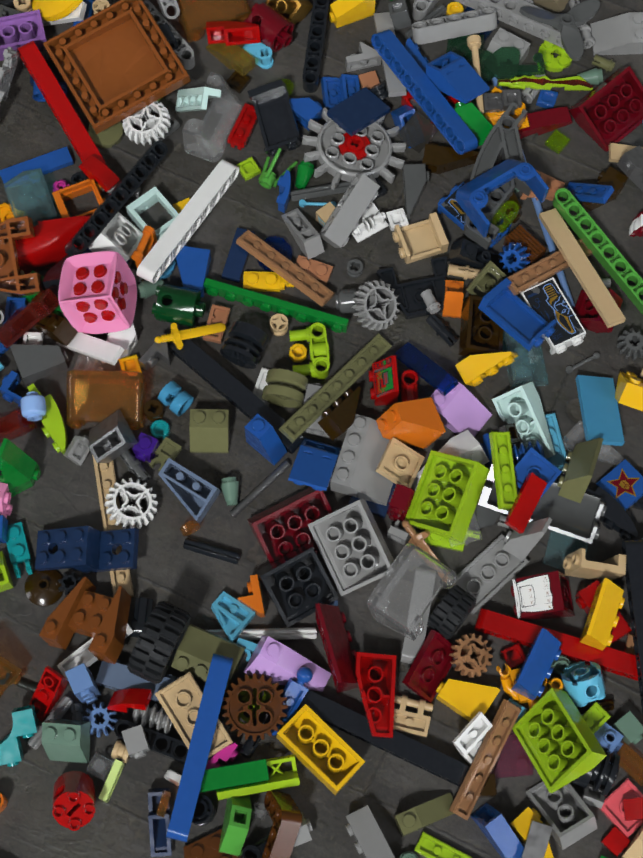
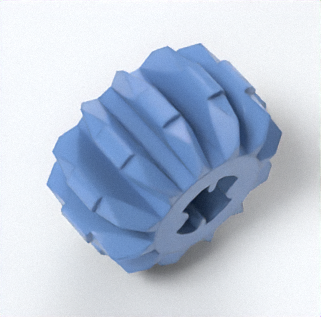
M104 702L100 703L99 708L94 703L92 704L94 710L91 711L87 708L86 712L90 716H84L83 720L91 721L90 735L96 732V736L100 738L103 731L105 736H109L107 730L110 728L114 731V726L111 724L118 722V719L113 718L117 715V712L108 710L107 707L105 708ZM102 715H104V723L99 722L98 724L97 717L100 716L102 718Z

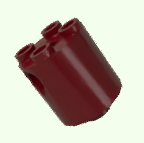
M255 3L251 9L252 13L244 22L259 24L261 43L270 47L273 53L278 52L283 47H287L293 39V22L267 3Z

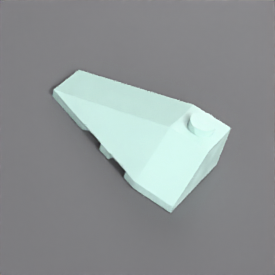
M533 381L492 399L503 422L515 424L519 437L524 442L525 447H528V441H531L532 445L535 446L536 440H539L543 446L546 459L555 455L541 399Z

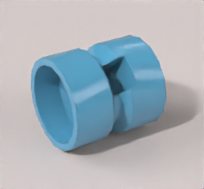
M170 381L160 391L158 400L165 406H170L169 409L175 415L181 416L192 405L194 397L187 391H182V387L175 381Z

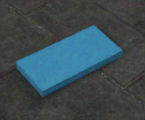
M577 375L575 379L585 440L602 438V445L623 446L625 441L618 402L615 399L616 391L613 378Z

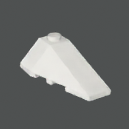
M468 429L450 438L438 451L477 461L482 465L489 462L480 443ZM425 465L418 472L413 482L412 489L415 491Z

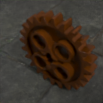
M256 673L253 674L252 679L246 674L245 681L239 677L237 678L238 685L233 682L231 683L233 690L226 689L229 697H223V700L227 702V705H223L221 708L227 709V713H224L222 717H229L225 724L232 723L233 727L230 731L239 730L237 733L238 737L244 733L245 740H248L250 735H252L253 741L257 740L258 735L264 740L265 733L271 737L273 736L272 729L277 732L279 731L277 724L284 725L281 717H287L288 714L284 713L283 709L289 708V706L284 705L283 701L288 698L281 697V694L285 691L284 689L277 690L279 682L274 685L271 684L272 677L265 681V674H262L260 679H258ZM254 688L257 689L256 704L260 705V709L256 711V726L253 725L254 710L250 709V705L254 703ZM265 690L270 693L271 698L269 702H263L260 699L262 691ZM242 691H247L250 694L248 702L240 700L239 696ZM265 711L270 714L271 719L269 723H263L260 720L262 712ZM241 712H247L250 715L248 723L240 721L239 716Z

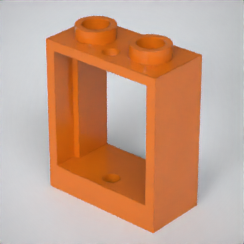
M87 179L52 192L61 218L70 217L64 204L65 201L93 191L97 203L100 205L105 199H102L100 195L103 193L101 186L95 183L94 179L91 181ZM96 209L78 216H91Z

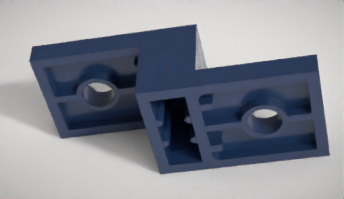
M90 526L38 531L35 570L45 571L74 568L84 573L137 569L139 530L130 528L99 531ZM58 545V550L53 554L54 546ZM121 545V546H122V550H121V552L117 555V554H116V549H117L118 546Z

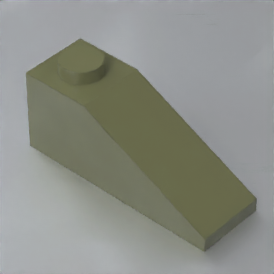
M449 792L396 815L394 820L401 836L409 835L453 815L454 813L449 811L454 801L451 793Z

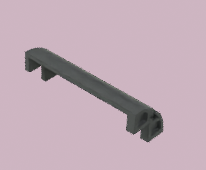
M491 463L478 505L508 515L511 509L498 510L493 463ZM554 482L540 498L529 522L550 517L553 520L548 529L592 544L593 539L597 540L601 528H598L599 517L604 516L607 508L604 505V499L585 492L581 503L572 501L558 495L560 487L557 486V482Z

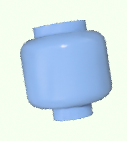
M32 391L26 393V396L21 398L22 416L27 418V421L42 420V417L47 413L45 397L39 395L38 392Z

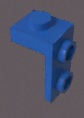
M11 370L9 375L7 374L3 378L0 392L3 395V399L10 403L14 401L21 408L20 400L22 397L13 393L21 379L18 373Z

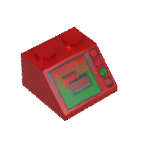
M396 355L373 363L372 369L368 371L369 382L373 384V388H370V399H374V406L393 405L398 402Z

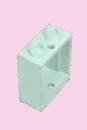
M153 187L127 205L126 210L131 220L143 231L147 224L139 215L157 202H160L173 218L155 230L158 241L179 213L160 191Z

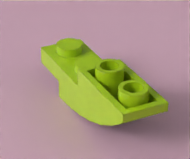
M34 384L27 387L29 392L35 391L41 395ZM51 394L45 397L47 413L42 417L43 420L41 422L44 427L41 430L47 438L51 437L53 439L52 445L57 453L62 452L64 455L68 448L66 426L56 402Z

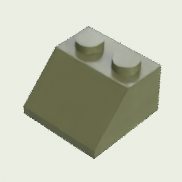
M190 409V453H229V410Z

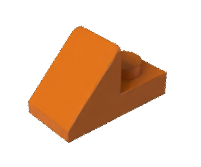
M445 280L442 317L461 318L464 281Z
M250 575V582H247L248 593H253V595L237 599L262 618L265 617L258 575Z

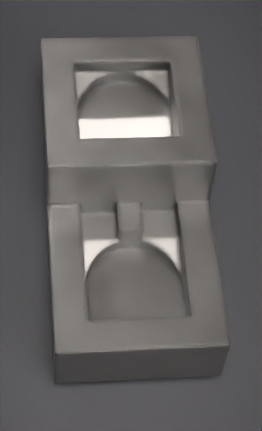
M520 89L502 90L501 93H483L484 113L506 111L512 102L516 103L518 108L522 107Z

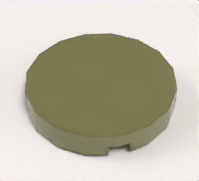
M120 121L96 134L89 123L87 132L97 147L111 148L113 145L120 143L123 138L124 129Z

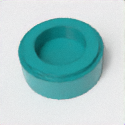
M159 419L151 424L150 431L154 438L162 440L169 435L170 428L166 421Z

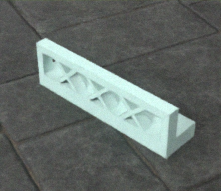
M205 86L178 90L175 111L206 110L208 99L220 98L221 90Z

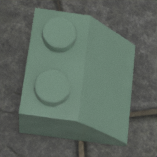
M50 719L42 722L41 743L49 760L88 764L90 758L91 721Z

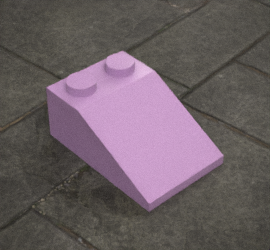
M449 374L430 396L433 399L443 425L457 435L468 429L475 437L492 416L464 385Z

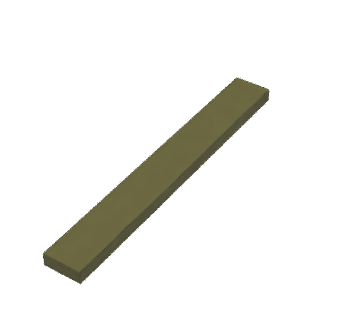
M378 333L279 428V431L293 443L324 411L331 407L336 400L372 367V364L377 362L392 345Z

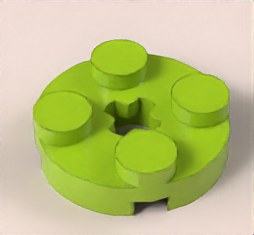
M546 40L541 44L537 57L539 63L541 62L544 65V69L550 72H561L571 65L572 59L564 48ZM552 53L559 54V56H557V58H554V55Z

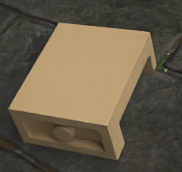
M436 212L429 214V219L401 228L399 224L394 226L392 237L395 243L398 242L400 258H404L406 264L448 251L449 242Z
M580 548L566 555L563 560L564 575L596 581H602L604 578L612 581L626 575V555L623 554L615 555L603 562L586 560V549Z

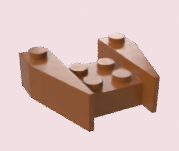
M29 216L11 218L0 223V292L23 296L44 293L41 274L30 273L21 275L15 240L35 237L32 218Z
M83 577L47 618L39 636L49 646L66 650L74 632L93 637L88 650L98 660L115 664L124 647L131 596L122 586L118 587L114 598L94 593L96 587L87 577Z

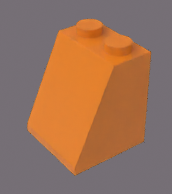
M432 397L394 403L376 420L383 438L391 439L394 437L404 444L422 449L430 446L446 432Z

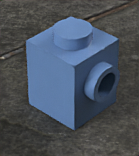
M606 722L594 734L603 750H609L610 754L613 751L617 753L623 745L621 740L624 736Z

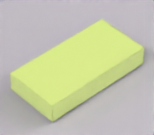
M115 759L98 797L101 801L109 802L125 766L122 761Z

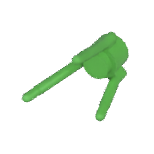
M278 148L268 170L270 157L266 158L262 173L258 179L259 184L266 189H271L272 186L277 187L279 177L276 179V174L272 170L282 150L281 148ZM295 161L286 170L291 171L298 164V161Z

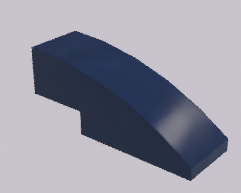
M170 787L149 789L148 821L151 857L172 856V839L166 837L171 819Z

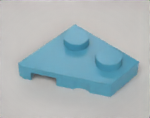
M224 591L211 605V609L226 636L232 642L235 641L255 617L256 613Z

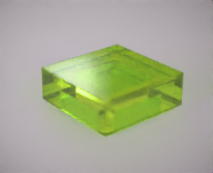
M555 130L546 140L545 145L559 155L569 144L570 139L558 130Z

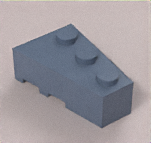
M168 458L158 474L193 518L201 524L221 491Z

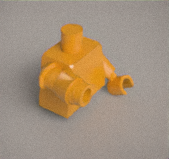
M505 663L506 668L501 671L499 666L496 667L497 672L501 675L503 691L512 700L517 701L518 704L528 703L529 710L551 688L563 690V682L560 678L554 677L550 680L545 678L542 684L545 686L541 697L537 696L532 701L511 690L521 668L511 670L507 663Z

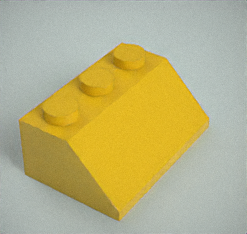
M604 578L596 589L580 639V643L602 651L606 646L611 645L613 639L611 630L612 627L616 628L619 620V616H617L618 608L622 609L625 598L622 597L624 590L607 578Z

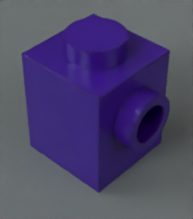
M141 432L137 438L138 443L133 446L132 450L134 456L140 461L151 462L156 456L155 451L160 446L159 440Z

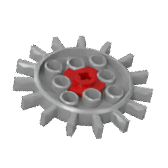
M326 107L323 108L321 114L326 121L324 125L312 119L309 120L308 128L318 133V137L303 135L302 145L315 146L316 151L304 153L303 160L304 162L319 160L321 165L315 169L314 177L318 178L325 172L334 176L331 189L334 190L340 180L352 182L356 174L362 173L375 183H377L375 178L382 176L392 184L395 175L386 169L388 165L399 169L403 168L405 160L393 157L391 154L392 152H405L406 143L391 142L390 138L397 136L400 128L396 126L385 130L381 126L385 116L361 130L360 133L362 135L355 134L352 137L327 116L328 110Z

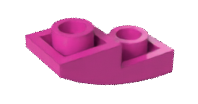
M233 743L216 753L208 761L205 770L220 767V760L226 765L229 761L233 763L239 754L237 751L238 745Z

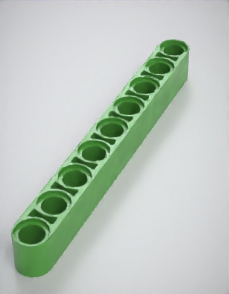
M565 188L558 189L552 201L554 208L557 209L576 235L582 239L585 246L592 251L595 258L643 315V300L639 298V295H643V279L571 192ZM558 197H563L566 201L562 202L558 200ZM569 211H575L577 215L573 216ZM580 225H587L589 229L585 230ZM596 238L600 241V243L596 244L592 241V239ZM608 252L611 254L612 257L608 258L604 255V253ZM615 267H621L623 272L617 271ZM627 281H633L635 286H630Z

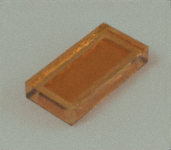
M624 743L617 752V754H620L619 767L643 787V758Z

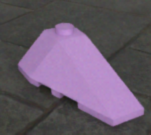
M269 636L261 637L244 670V673L251 677L256 673L258 679H260L262 674H265V681L272 677V684L279 682V685L286 686L290 678L297 681V671L301 667H309L313 672V677L310 682L304 683V685L309 690L323 692L331 676L330 672Z

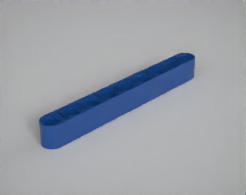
M388 29L373 34L371 43L375 50L406 87L452 148L460 155L475 150L478 146L476 136L394 33Z
M213 653L166 835L167 838L183 842L188 840L233 662L231 657Z

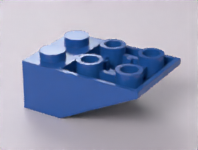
M452 51L426 64V75L437 89L464 104L490 90V87L466 59Z
M304 438L288 480L293 481L296 485H307L317 491H326L341 448Z

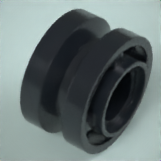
M199 794L192 823L204 826L214 819L216 807L209 797ZM199 805H204V812L201 815H196V808Z

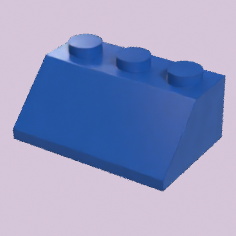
M542 628L535 637L511 690L532 701L537 696L541 697L545 686L542 684L545 678H550L554 669L551 667L553 660L557 661L562 652L559 649L561 642L546 629Z

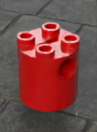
M70 771L62 774L54 783L52 814L60 825L72 831H77L80 827L88 824L94 816L95 786L89 775L81 771Z

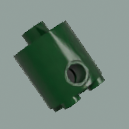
M168 284L157 285V303H153L152 314H154L156 320L194 327L197 317L203 318L206 303L200 302V290Z

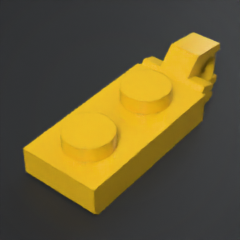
M244 271L243 289L255 292H280V290H285V287H294L275 272Z

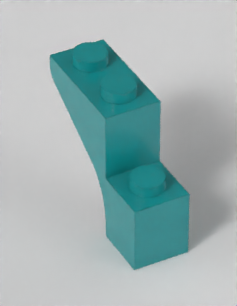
M34 704L13 709L12 731L0 741V766L6 764L7 767L18 765L24 757L20 736L29 738L38 732L39 725Z

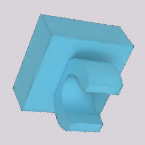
M238 637L236 644L246 647L244 653L247 654L246 662H249L257 644Z

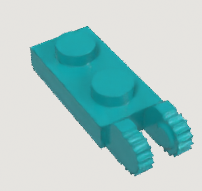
M18 522L8 525L6 544L16 578L21 577L18 564L23 562L26 565V572L28 575L33 574L30 561L32 559L23 523Z

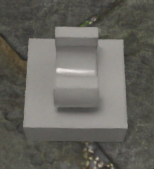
M397 520L394 526H390L387 538L405 545L409 533L405 529L401 530L398 528L400 521Z

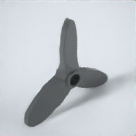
M583 1L564 14L551 13L532 7H521L519 12L527 18L557 29L560 32L561 42L568 56L574 61H579L584 53V45L581 33L577 27L584 25L597 14L600 1Z

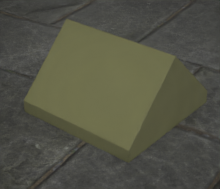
M488 261L465 290L470 295L483 298L508 276L493 262Z

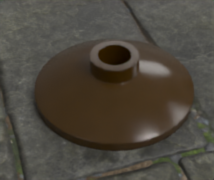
M34 570L33 574L29 575L25 582L27 598L38 606L55 604L63 595V592L58 590L62 586L58 582V579L62 580L61 574L56 570ZM42 582L47 583L45 588H40Z

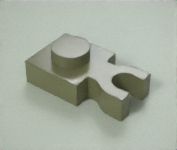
M165 437L155 451L158 457L152 459L149 463L150 467L153 468L155 464L159 463L161 464V467L158 469L160 472L168 458L173 461L182 450V446Z

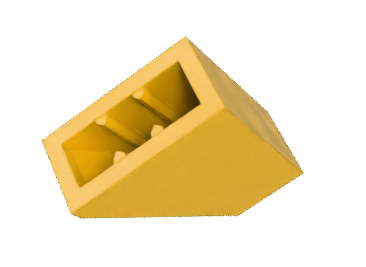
M336 0L330 4L329 20L331 23H334L336 28L373 16L376 0Z
M448 679L446 683L441 682L435 692L438 693L436 697L438 701L470 722L479 711L485 715L500 689Z

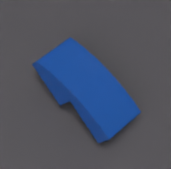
M286 170L284 176L281 175L277 183L279 195L276 203H278V211L285 213L290 200L291 176L288 170Z

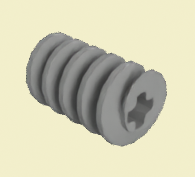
M149 702L146 711L134 709L132 714L134 723L138 724L141 721V725L144 727L149 723V729L152 730L156 726V731L160 733L164 729L165 735H169L174 725L163 707L157 710V703L151 708L149 707Z

